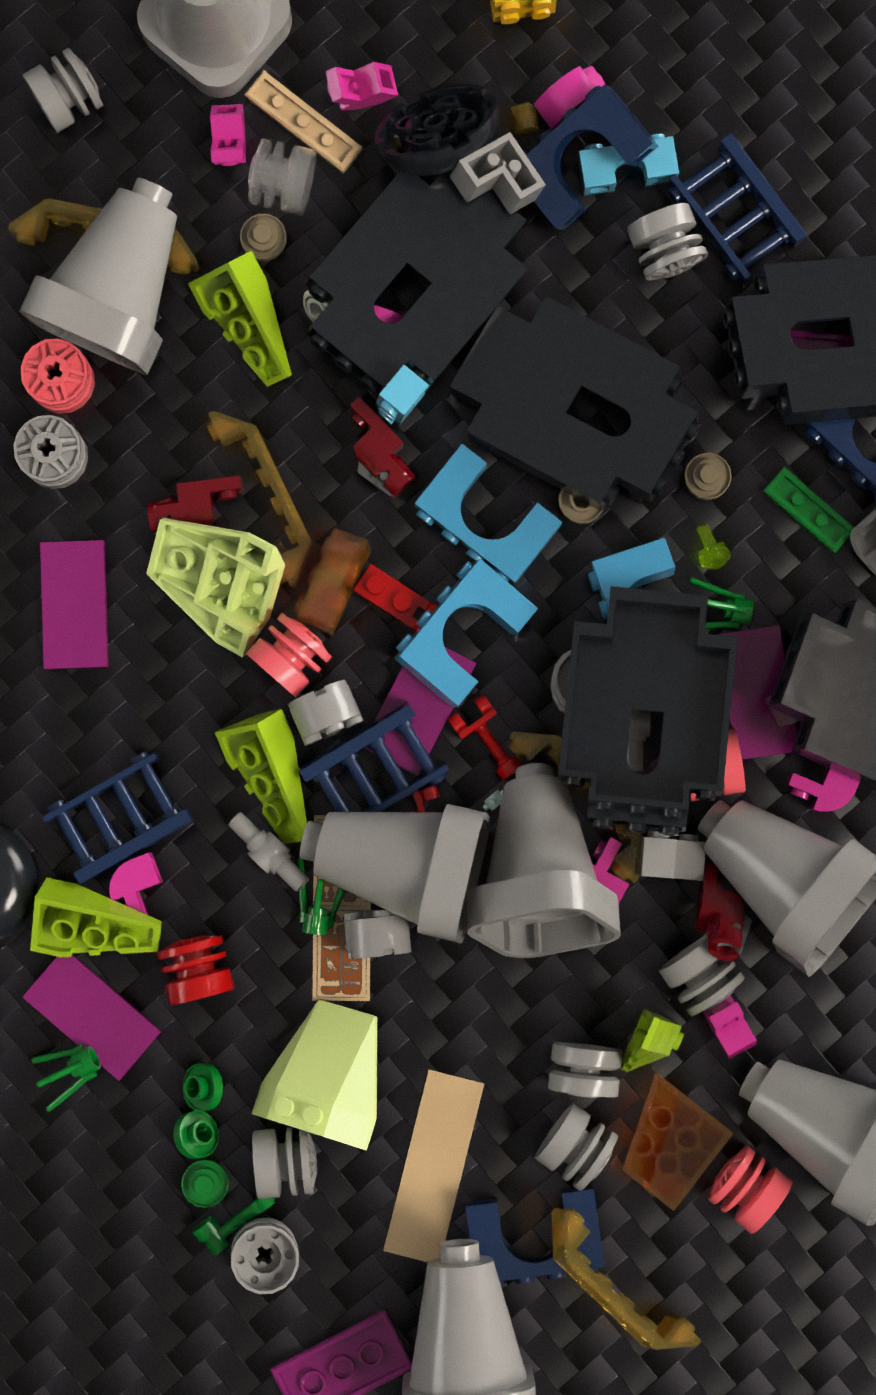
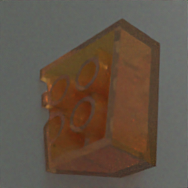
M334 528L331 537H327L320 552L323 556L318 567L314 566L308 577L307 583L310 586L306 596L300 595L294 608V612L298 614L296 617L297 621L328 636H333L371 553L369 540Z
M655 1073L622 1170L674 1211L733 1135V1132L662 1076Z

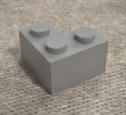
M511 132L459 160L450 175V178L466 202L493 188L509 214L535 201L546 185Z
M648 831L647 837H640L637 875L703 881L705 852L703 848L706 842H698L699 835L680 834L679 840L669 839V836L661 835L658 831Z

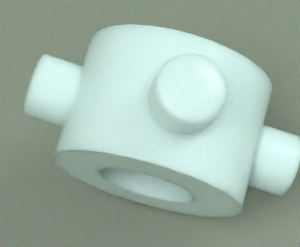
M503 790L495 791L483 801L485 803L483 805L485 811L489 809L492 811L501 804Z

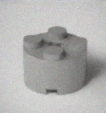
M345 679L326 685L323 689L316 692L307 693L291 701L288 705L305 746L321 740L322 736L324 739L341 733V729L345 728L344 724L346 728H350L364 721Z
M378 909L344 914L348 959L372 958L392 953L397 955L412 952L408 920L387 910Z

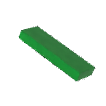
M785 467L762 491L833 554L845 543L854 529L848 521Z

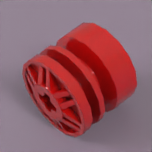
M222 935L192 937L174 942L165 949L156 952L158 960L172 957L174 964L161 967V973L176 972L177 979L164 985L169 1006L235 989L230 968L215 969L214 962L227 956L226 951L211 954L210 947L224 943Z

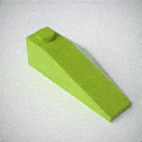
M252 250L188 283L202 312L209 320L214 318L224 330L222 335L228 342L233 340L243 352L245 362L267 387L292 375L267 279Z
M278 709L260 713L216 731L215 735L227 763L232 770L238 768L247 782L244 786L249 795L255 793L263 805V815L283 844L302 841L307 819L295 741L283 710Z
M46 877L35 896L30 951L56 957H72L73 953H89L90 956H94L106 951H118L120 954L157 952L160 943L162 921L78 884Z
M644 1008L623 1055L620 1069L628 1072L669 1056L672 1049L677 1051L684 1036V1033L680 1032L682 1025Z

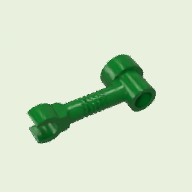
M256 1197L247 1207L223 1225H219L215 1218L210 1216L197 1225L192 1233L200 1243L204 1242L215 1256L229 1245L226 1239L228 1236L253 1217L270 1208L275 1203V1198L258 1199Z

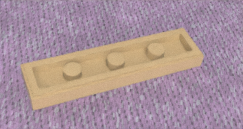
M265 71L260 74L244 94L246 99L342 174L345 173L363 150L362 146Z

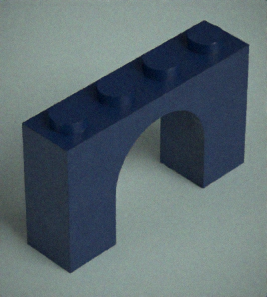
M605 84L602 87L598 85L591 89L585 96L587 101L578 109L573 107L561 117L562 123L554 130L550 128L541 134L537 139L539 144L530 152L528 150L523 151L546 184L534 202L558 230H565L587 210L568 187L561 173V157L564 149L572 139L583 133L598 132L606 137L625 162L632 167H636L659 147L612 87Z
M855 419L803 424L807 429L805 434L812 442L817 445L822 443L830 451L828 456L835 464L840 467L845 465L853 473L851 478L857 485L863 489L868 487L876 495V463L863 457L854 444L852 432Z
M587 1185L581 1191L575 1187L560 1189L565 1220L564 1235L560 1244L551 1253L538 1258L521 1256L506 1244L501 1231L497 1198L465 1202L469 1238L479 1241L480 1255L493 1258L501 1286L502 1281L515 1279V1284L533 1282L535 1276L547 1275V1279H560L566 1277V1272L579 1271V1275H589L597 1273L598 1268L605 1267L595 1194L592 1185Z

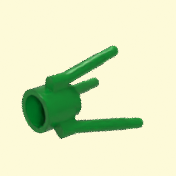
M694 577L689 579V582L728 598L726 602L708 599L707 606L724 609L723 617L729 620L706 622L705 629H739L740 624H750L753 614V600L744 599L742 594L732 593Z
M299 857L297 859V866L305 874L303 859ZM317 880L314 906H309L308 912L306 885H304L299 890V922L303 923L302 932L314 935H327L328 927H334L335 916L346 890L339 887L330 912L327 915L328 909L321 908L323 880Z
M81 1044L72 1049L32 1058V1063H39L71 1056L67 1060V1067L39 1080L36 1083L37 1087H42L70 1073L75 1078L81 1077L46 1107L48 1112L60 1105L88 1080L97 1077L96 1071L101 1068L95 1050L91 1046L85 1048Z

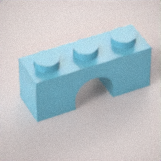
M664 134L651 135L659 147L637 165L644 175L645 186L668 183L670 177L674 174L678 177L679 169L673 136L665 137ZM591 144L585 146L584 150L579 151L578 166L583 196L615 191V171L618 167L627 163L613 146L602 147V144Z
M403 365L379 394L375 404L378 407L377 414L390 425L395 421L400 426L424 397L429 385L407 366Z

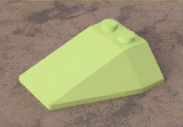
M162 518L158 525L146 574L217 644L244 657L271 617L285 563L276 546L250 532Z
M319 999L262 1081L251 1114L367 1151L377 1119V1016Z

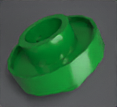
M198 1063L192 1065L186 1071L183 1079L184 1098L188 1106L195 1111L200 1112L214 1109L222 1097V1077L218 1069L212 1064Z
M192 1111L183 1114L176 1121L173 1138L177 1149L182 1155L189 1159H200L214 1152L219 1142V1131L216 1122L209 1114L204 1111Z
M201 1159L188 1166L183 1174L181 1186L184 1196L190 1203L197 1207L207 1208L215 1206L223 1200L228 1192L230 1181L223 1165L215 1160Z

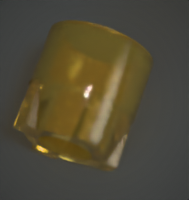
M528 102L511 107L516 135L531 134L540 129L534 105Z

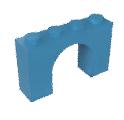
M461 444L415 502V508L419 510L416 515L429 526L433 523L437 524L443 529L441 535L450 543L456 546L460 542L469 549L466 555L473 561L483 560L503 579L515 585L561 527L562 521L539 503H536L517 529L504 538L484 539L472 533L462 519L461 503L466 493L487 468V463L465 445Z
M665 538L592 561V572L588 573V577L593 591L599 590L603 601L598 602L603 620L608 618L611 586L636 589L642 585L674 575L675 565Z
M481 559L474 561L472 564L467 561L456 574L459 580L453 588L447 585L436 598L439 604L434 611L431 612L428 609L416 622L420 628L413 636L407 634L396 647L399 653L394 659L452 708L461 704L478 681L448 655L444 647L443 628L448 617L458 608H476L486 613L510 635L519 633L538 609Z

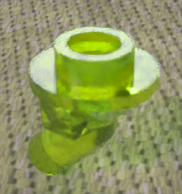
M708 524L696 528L705 547L698 552L700 564L710 569H718L724 566L731 556L724 542L716 543Z

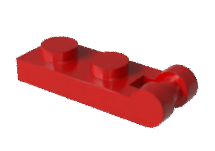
M370 564L354 588L356 594L414 632L420 628L416 624L418 620L413 618L418 608L424 612L428 609L433 612L437 605L427 601L372 564Z

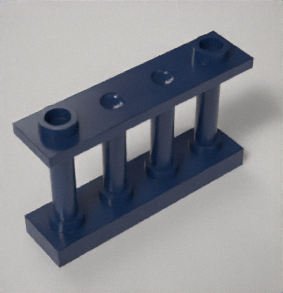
M731 133L721 140L718 147L720 151L718 158L683 183L674 174L669 179L667 186L670 189L667 191L675 204L688 203L690 205L697 226L726 263L724 269L733 281L738 279L741 285H744L751 276L747 271L748 267L781 243H789L792 249L803 242L807 233ZM732 167L738 175L737 183L700 208L690 193L724 168L730 169ZM743 193H751L757 201L756 208L719 233L709 218ZM762 218H770L776 226L775 233L738 259L728 243Z
M407 701L300 766L299 772L305 782L313 779L314 783H319L336 812H351L329 776L331 773L329 768L340 762L342 766L345 765L370 805L360 812H381L427 783L430 787L438 784L446 778L444 773L449 771L444 761L435 766L411 726L413 723L411 718L415 717L416 714ZM393 729L397 733L400 732L424 770V773L409 782L383 742L386 740L383 735ZM365 746H368L369 749L373 748L397 788L383 798L379 797L356 759L358 757L356 752Z
M147 751L130 760L132 766L67 803H65L64 799H61L46 808L49 813L44 815L42 819L45 823H50L54 820L58 821L80 860V863H78L80 869L73 873L79 884L88 882L194 821L189 809L180 811L179 807H174L151 765L160 760L157 754L149 755ZM138 772L143 776L164 813L162 815L164 821L154 827L151 823L147 824L123 782ZM110 788H113L136 829L134 831L136 837L126 843L123 839L119 840L96 799V796ZM82 804H85L108 845L106 847L108 853L99 859L96 858L95 854H90L68 815V812Z

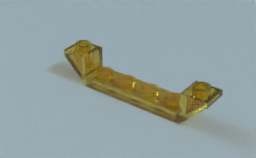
M47 198L10 222L9 231L16 237V241L34 245L35 241L45 242L49 218L52 219L53 223L62 226H71V222L83 224V228L87 230L102 209ZM175 228L167 266L171 267V271L179 274L188 275L190 271L198 272L199 264L197 259Z
M216 411L208 413L212 422L206 425L214 442L220 439L225 447L246 436L248 437L247 440L243 441V444L250 458L252 459L257 456L262 468L256 471L264 487L271 485L275 496L270 498L277 515L279 516L284 513L289 523L284 529L291 544L296 542L299 544V546L280 554L285 563L281 582L283 584L288 581L291 588L298 586L312 542L256 425Z
M513 732L508 736L512 741L508 747L519 760L523 757L528 761L531 760L548 745L552 749L548 755L559 767L562 739L559 735ZM584 782V787L576 788L580 792L586 789V791L589 793V787L591 783ZM613 824L612 831L621 841L627 838L630 843L613 858L615 865L611 869L621 880L626 881L629 879L631 883H635L639 879L642 833L626 831V826Z
M559 1208L553 1210L554 1261L642 1346L659 1350L698 1346L702 1340L693 1333L695 1327L683 1317L677 1319L665 1316L658 1327L646 1316L642 1315L640 1317L633 1310L636 1307L635 1304L625 1295H618L611 1288L613 1286L612 1281L600 1272L596 1274L589 1267L591 1261L584 1254L577 1251V1248L590 1233L583 1225L584 1218L571 1208L569 1210Z

